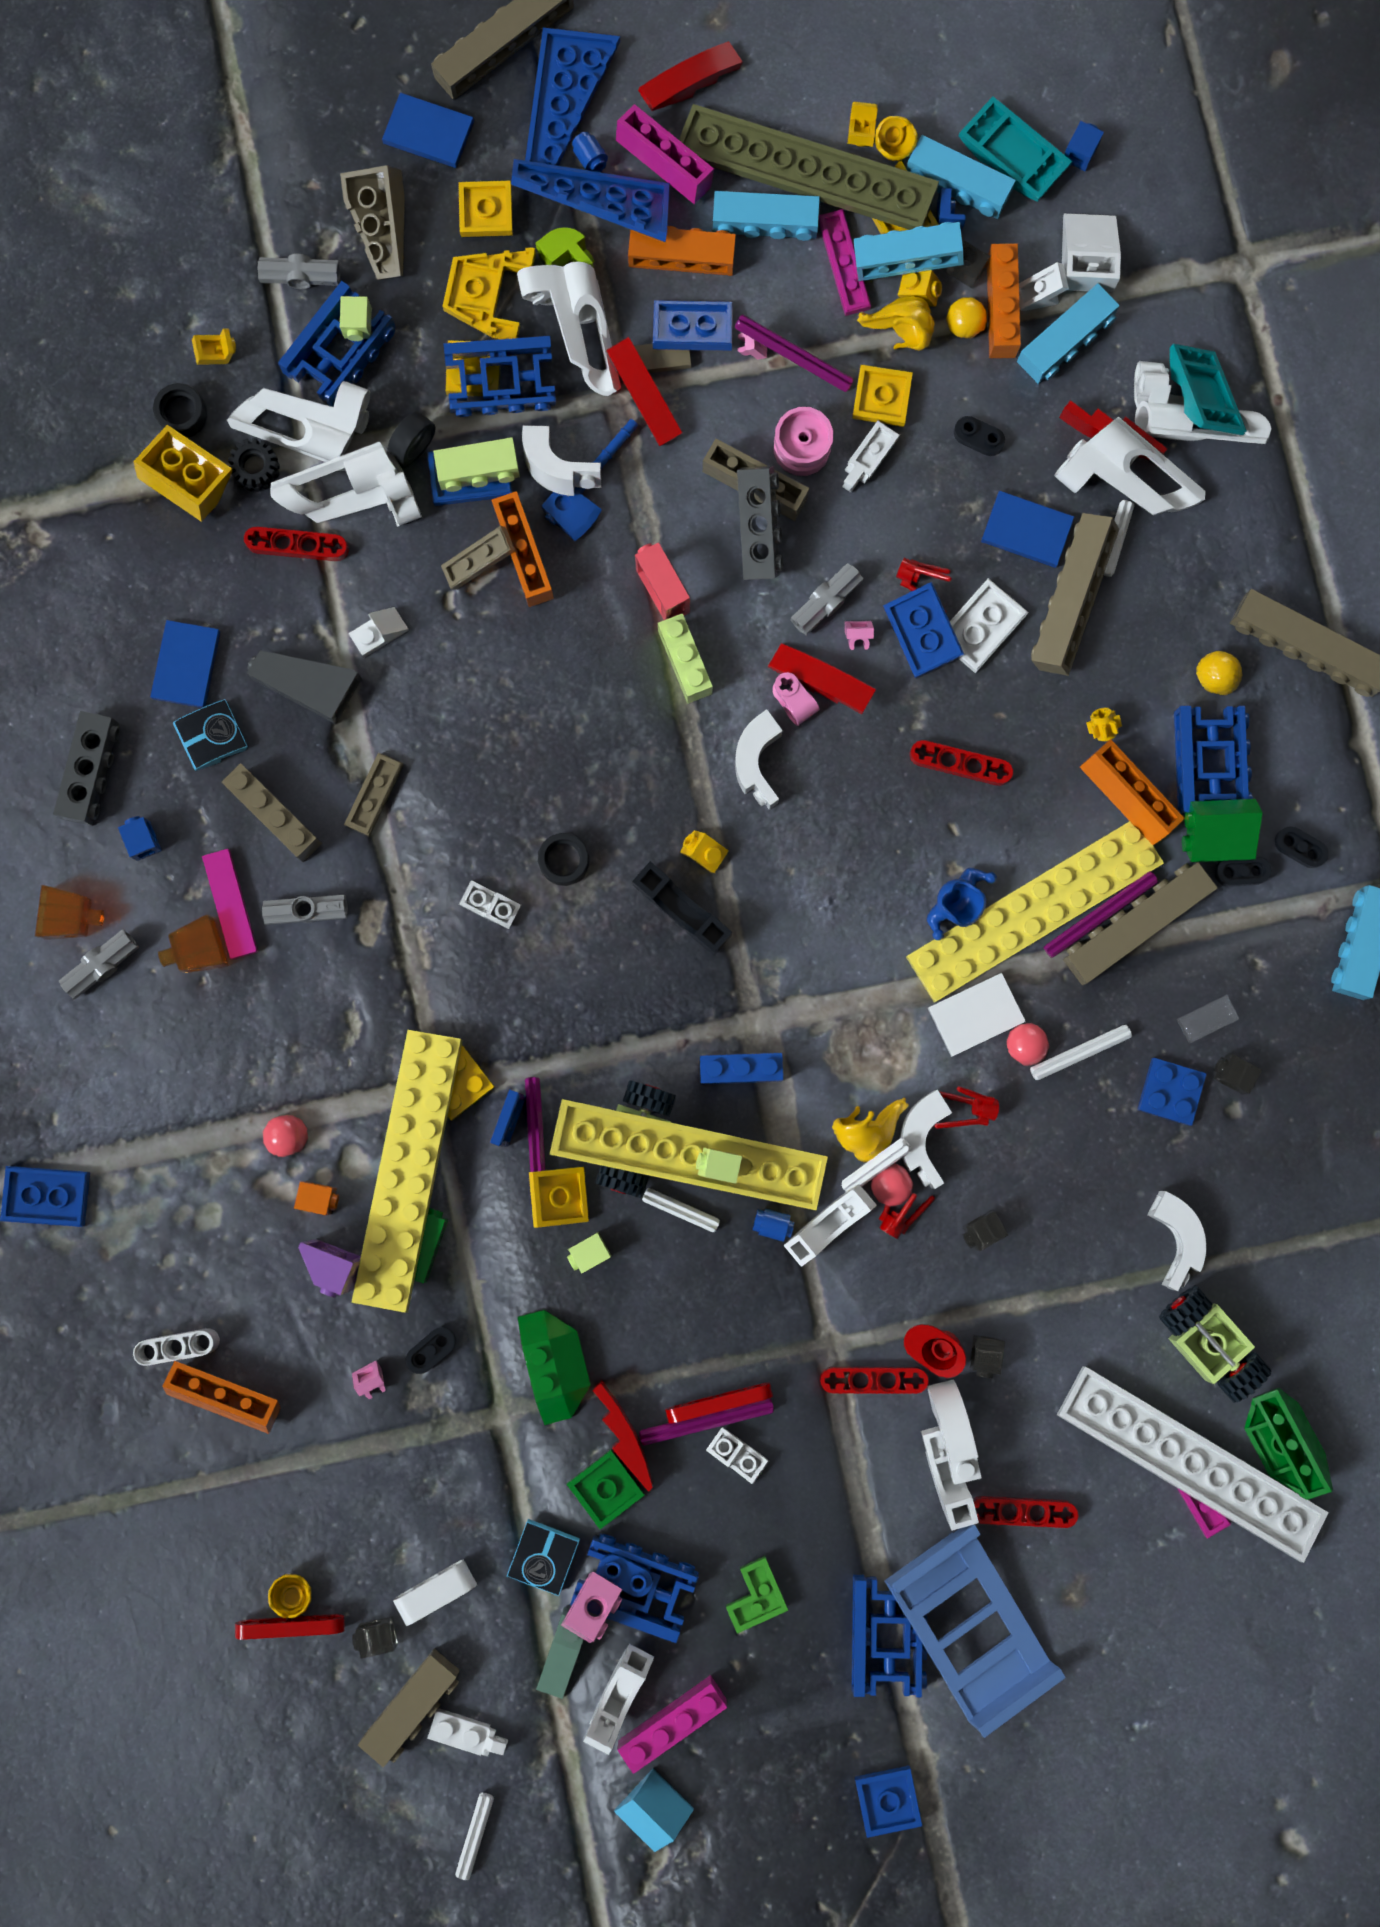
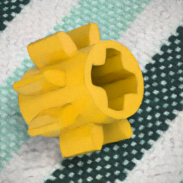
M1110 708L1095 710L1090 716L1091 721L1086 722L1089 734H1093L1094 739L1097 738L1099 741L1114 739L1119 733L1118 728L1122 727L1120 715H1116L1115 711H1112Z

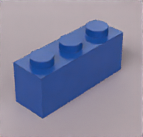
M782 1053L700 1056L701 1084L783 1081Z

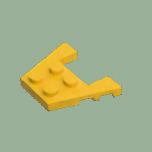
M525 248L526 251L511 253L507 250L502 254L494 255L482 253L453 257L442 306L443 310L496 340L518 338L519 322L494 318L504 271L518 272L525 267L533 266L536 255L535 248Z

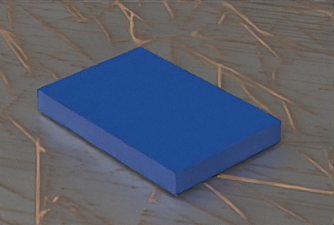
M400 93L382 141L383 144L457 168L474 120L471 116Z
M654 300L653 349L732 351V302Z
M428 452L434 506L490 500L512 493L511 482L500 483L499 481L488 482V485L484 487L465 486L455 492L441 490L438 482L434 452Z
M999 491L981 542L1056 568L1074 516Z
M932 582L883 605L916 679L965 656Z
M166 620L150 698L199 708L205 707L221 631L215 628Z
M509 1089L490 1143L497 1146H509L526 1099L525 1095Z
M6 1166L0 1221L85 1227L90 1172Z

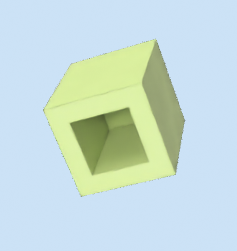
M341 296L340 329L344 338H348L351 341H362L363 339H369L371 336L372 308L368 297Z
M703 1148V1152L699 1153L696 1161V1169L699 1170L698 1175L736 1184L742 1156Z
M597 1232L569 1248L568 1250L571 1254L567 1258L574 1271L579 1269L581 1273H584L609 1259L612 1255L601 1235Z

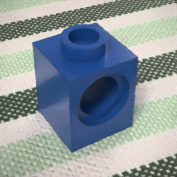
M1080 121L1064 154L1072 161V166L1086 171L1104 134L1097 126Z
M135 816L129 818L124 822L125 825L118 827L130 858L139 861L162 851L151 822L144 817Z

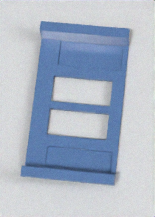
M975 1525L960 1528L954 1533L952 1532L884 1581L948 1685L949 1690L967 1720L985 1738L1066 1677L1062 1670L1049 1660L978 1541L977 1537L981 1534ZM977 1578L991 1602L937 1640L923 1616ZM997 1611L1011 1635L957 1673L943 1649Z

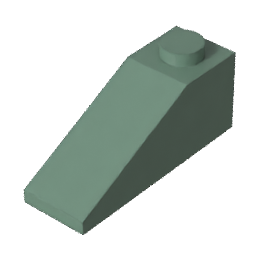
M566 1607L563 1608L536 1688L538 1691L563 1699L583 1642L581 1637L561 1626L569 1611V1608Z

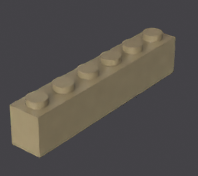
M513 0L508 5L500 7L490 19L479 23L473 32L466 37L458 39L452 48L445 53H440L434 59V62L431 63L434 78L449 96L455 100L542 33L543 27H550L574 8L573 0Z
M1082 513L1080 522L1075 525L1074 539L1071 547H1068L1066 551V562L1063 571H1060L1058 574L1055 594L1049 600V611L1046 620H1043L1041 623L1038 643L1034 645L1031 652V661L1040 671L1066 676L1070 674L1119 532V527L1113 517Z
M1250 589L1244 595L1230 621V624L1235 626L1238 632L1245 635L1251 634L1259 638L1260 643L1282 650L1286 657L1295 660L1299 659L1307 663V667L1311 670L1322 671L1330 675L1333 681L1355 688V692L1362 696L1373 697L1380 692L1379 654L1253 589Z
M1199 862L1192 866L1188 863L1184 864L1174 872L1176 877L1170 882L1165 878L1153 887L1155 892L1148 898L1143 894L1131 903L1134 907L1127 913L1121 910L1110 918L1111 925L1105 929L1099 926L1088 934L1090 937L1089 941L1083 945L1079 941L1066 950L1069 955L1063 961L1081 985L1090 982L1217 889V886Z

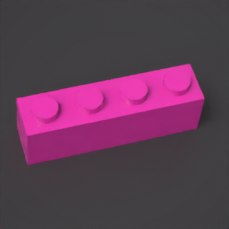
M635 104L617 120L616 141L667 183H670L673 188L693 204L711 188L714 168Z
M710 1675L619 1739L617 1750L634 1774L727 1708V1699Z

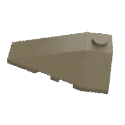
M386 165L340 173L344 203L347 210H350L355 221V229L361 235L365 245V252L377 280L402 277L405 206L402 171Z

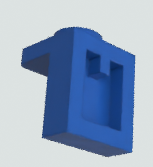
M941 188L937 199L936 221L939 225L944 222H960V229L962 231L966 215L954 214L955 199H951L952 189Z

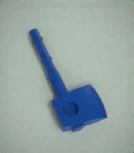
M630 419L592 463H601L602 469L623 443L631 437L630 435L638 427V424L633 419ZM575 487L574 496L553 492L542 504V510L546 513L545 518L551 524H557L574 541L580 538L593 525L602 511L601 508L582 495L585 491V488Z

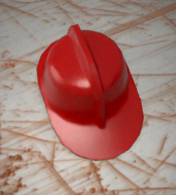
M925 1324L913 1326L907 1331L904 1337V1347L914 1360L940 1377H955L963 1371L966 1365V1355L960 1340L953 1333Z

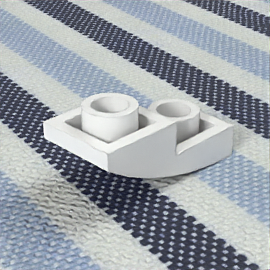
M472 880L458 904L507 929L510 928L521 906L515 901L495 893Z
M723 1427L706 1449V1451L727 1467L732 1468L751 1484L756 1482L769 1463L767 1458Z

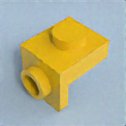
M852 103L847 144H854L859 147H873L878 111L877 104Z
M932 270L903 274L898 296L900 298L910 296L923 298L930 307H935L938 297L942 293V284Z
M223 328L220 335H194L192 338L197 365L228 364L232 355L236 352L235 340L231 338L229 328Z
M694 830L685 838L680 853L692 858L709 872L715 873L728 850L706 833Z

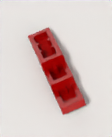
M728 41L680 62L640 86L638 91L650 110L655 111L692 98L696 90L715 84L719 76L740 69L743 61Z
M627 337L607 349L609 357L658 445L661 446L682 433L630 338Z
M1071 400L1064 407L1059 417L1090 438H1093L1114 421L1100 409H1097L1091 416ZM1125 416L1123 421L1164 455L1167 448ZM1139 455V456H1138L1139 458H1143V459L1150 460V459H1149L1147 456H1145V455Z
M782 643L768 665L770 669L779 674L787 672L794 674L807 690L813 693L816 691L837 704L840 702L861 715L876 691L875 688L853 676Z
M601 1381L592 1391L609 1410L602 1420L619 1439L613 1444L612 1449L649 1492L653 1488V1481L646 1456L636 1432L619 1402L604 1382Z

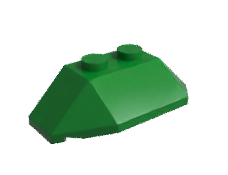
M546 1310L518 1316L522 1349L535 1401L544 1425L572 1418L591 1385L577 1330Z
M1280 1388L1254 1396L1244 1429L1269 1477L1300 1494L1299 1496L1305 1500L1332 1492L1333 1487L1326 1453L1300 1404Z

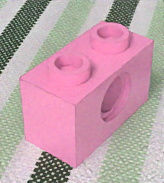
M591 1572L561 1626L589 1643L594 1642L595 1638L600 1640L608 1627V1624L605 1623L610 1612L614 1614L622 1601V1598L619 1597L622 1589L595 1572ZM589 1601H596L600 1605L601 1611L598 1617H593L588 1613L587 1605Z

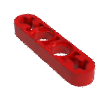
M251 527L244 535L246 546L251 552L256 554L341 561L347 557L349 552L345 539L337 534ZM257 535H259L262 540L270 541L271 548H269L267 542L259 541L257 546H255L251 539H256ZM286 536L290 538V545L286 549H279L276 546V542L280 537ZM308 539H313L317 542L316 548L311 552L303 550V543ZM322 540H324V544L328 547H334L335 543L338 542L342 549H338L337 553L334 554L330 548L322 547Z
M926 740L917 741L910 750L911 761L920 767L996 786L1005 785L1013 776L1012 765L1002 759ZM921 747L926 748L925 752L933 755L935 750H939V753L936 756L935 763H931L933 757L925 756L921 760L919 759V754L915 753V750L919 751ZM944 753L953 754L956 759L953 766L946 767L942 764L941 756ZM972 759L978 760L981 763V771L971 773L967 769V762ZM987 763H991L989 769L997 770L1001 766L1003 767V772L1007 773V776L1005 775L998 779L997 773L989 771L987 776H983L987 769Z
M828 1367L821 1373L820 1383L825 1391L833 1394H917L927 1388L928 1376L918 1367ZM833 1372L837 1378H845L844 1372H849L847 1378L849 1388H844V1382H836L835 1387L831 1388L830 1384L825 1382V1378H829L830 1373ZM862 1372L868 1377V1383L863 1388H857L853 1385L852 1379L856 1373ZM887 1372L894 1374L896 1379L895 1384L890 1388H885L880 1384V1377ZM899 1372H904V1378H912L913 1373H917L920 1378H923V1381L919 1382L916 1388H913V1384L910 1382H903L904 1388H899L901 1383Z
M766 1382L666 1408L665 1411L668 1423L671 1424L763 1401L773 1397L770 1383Z
M990 1496L973 1498L975 1508H979L980 1503H983L986 1508L994 1509L993 1503H997V1518H994L993 1512H984L983 1517H979V1514L976 1512L980 1524L1069 1528L1075 1525L1078 1520L1076 1507L1065 1500ZM1006 1504H1014L1016 1506L1017 1512L1012 1519H1006L1002 1516V1508ZM1035 1505H1040L1044 1508V1516L1040 1520H1033L1030 1517V1509ZM1052 1505L1054 1512H1063V1507H1066L1072 1514L1066 1517V1521H1063L1060 1516L1051 1515L1049 1506Z
M341 1614L297 1616L296 1618L248 1619L235 1623V1638L239 1640L330 1635L345 1631L344 1615Z

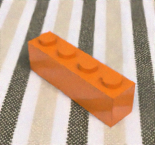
M667 226L666 242L630 229L629 267L732 276L736 234H730L724 230L706 232L699 228L682 230L674 226Z
M991 244L987 255L989 358H1016L1021 346L1018 244Z
M517 491L492 499L499 524L506 527L516 550L510 555L528 606L532 607L554 599Z
M1111 739L1080 766L1083 772L1152 845H1155L1170 834L1185 819Z
M174 1361L162 1386L166 1394L267 1434L270 1433L281 1409L276 1399Z

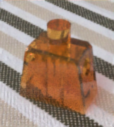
M41 885L35 937L46 940L86 937L89 925H103L104 911L91 909L92 901L85 896Z
M209 915L202 916L170 933L168 936L171 948L158 952L159 960L163 967L177 963L179 971L184 973L229 966L215 920Z

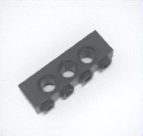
M774 466L743 467L737 470L743 579H775L780 575V571H783L784 566L783 556L779 555L778 544L782 543V530L777 528V517H780L781 505L780 501L776 500L775 490L779 489V474L774 472ZM756 488L762 489L765 492L766 499L763 503L758 502L754 497ZM757 516H762L766 519L767 528L765 530L757 527ZM759 543L765 544L768 547L769 554L767 557H763L758 553L757 546Z
M80 711L53 815L60 819L93 826L94 820H97L100 813V805L98 804L100 795L105 792L107 786L106 772L112 766L114 759L112 753L113 745L120 736L119 723L113 718ZM100 738V745L95 749H91L92 741ZM93 763V771L90 774L85 775V767L88 764ZM86 789L87 796L85 799L78 801V793Z

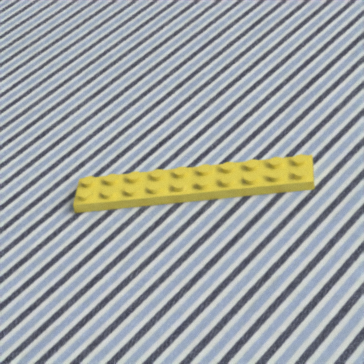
M1129 821L985 908L980 918L972 925L967 927L957 925L944 933L942 940L934 939L906 956L935 1003L1133 883L1147 872L1161 866L1164 862L1154 846Z
M412 1030L407 1031L351 1303L408 1313L463 1042L462 1039Z
M564 1099L561 1101L550 1154L554 1156L817 1210L828 1158L823 1155ZM703 1148L742 1156L736 1184L698 1175L699 1170L696 1169V1161L699 1153L703 1152Z

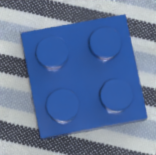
M1152 1058L1137 1110L1192 1126L1206 1073Z
M910 1766L855 1777L867 1838L922 1826Z

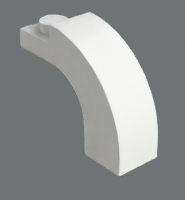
M523 425L522 442L525 463L532 477L540 485L550 491L567 496H574L575 487L585 489L601 488V463L568 462L562 460L551 451L549 426Z
M765 710L747 725L740 736L736 749L735 771L738 783L744 794L754 789L753 795L761 806L766 805L770 810L778 804L779 798L759 770L758 759L767 746L782 736L783 731L769 711Z
M934 1090L924 1096L910 1109L904 1119L900 1132V1138H904L911 1146L910 1152L902 1157L905 1167L908 1171L918 1167L920 1171L917 1175L925 1187L930 1185L932 1189H936L944 1184L928 1158L925 1147L926 1137L934 1124L952 1113L938 1090Z
M858 1184L851 1190L846 1191L808 1222L784 1244V1247L802 1267L816 1257L844 1230L869 1213L877 1205Z
M1159 1191L1147 1215L1165 1224L1172 1231L1176 1239V1256L1162 1285L1171 1290L1179 1291L1180 1287H1185L1190 1278L1189 1269L1201 1272L1206 1256V1238L1202 1224L1195 1212L1178 1197L1167 1191Z
M954 1379L927 1386L932 1411L940 1428L954 1485L981 1479L977 1459L978 1453L961 1394Z
M939 1426L922 1430L921 1434L932 1478L951 1530L979 1523L973 1498L966 1483L954 1485Z
M631 1644L627 1646L599 1700L583 1742L608 1755L610 1754L630 1705L646 1679L654 1656Z

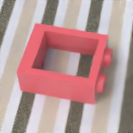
M659 542L654 545L650 543L641 547L637 551L638 553L635 554L636 571L663 620L681 613L684 616L689 614L690 597Z

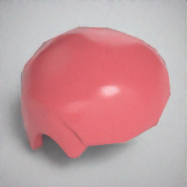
M1026 1023L1019 1024L1010 1031L1007 1039V1048L1013 1059L1024 1066L1039 1064L1046 1058L1049 1042L1043 1029L1035 1024Z
M293 1115L277 1116L268 1121L263 1130V1144L269 1153L278 1157H286L300 1152L308 1139L307 1127L300 1118Z
M894 1163L872 1179L871 1189L873 1195L880 1203L891 1207L901 1205L909 1199L913 1189V1182L907 1169Z

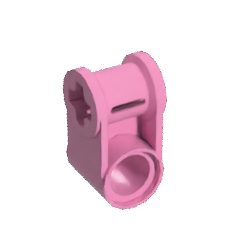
M789 672L782 673L776 678L772 688L773 695L795 725L799 726L820 710L815 699L806 691L794 674ZM789 684L791 687L789 691L787 689L782 691L780 689L781 685Z

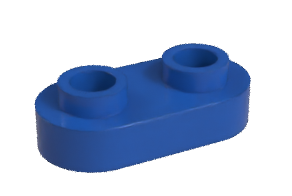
M614 1553L605 1555L600 1562V1576L621 1588L622 1591L635 1597H641L651 1590L653 1578L651 1572L646 1567ZM615 1565L618 1568V1572L610 1574L608 1567ZM641 1578L644 1584L641 1587H636L633 1584V1580Z

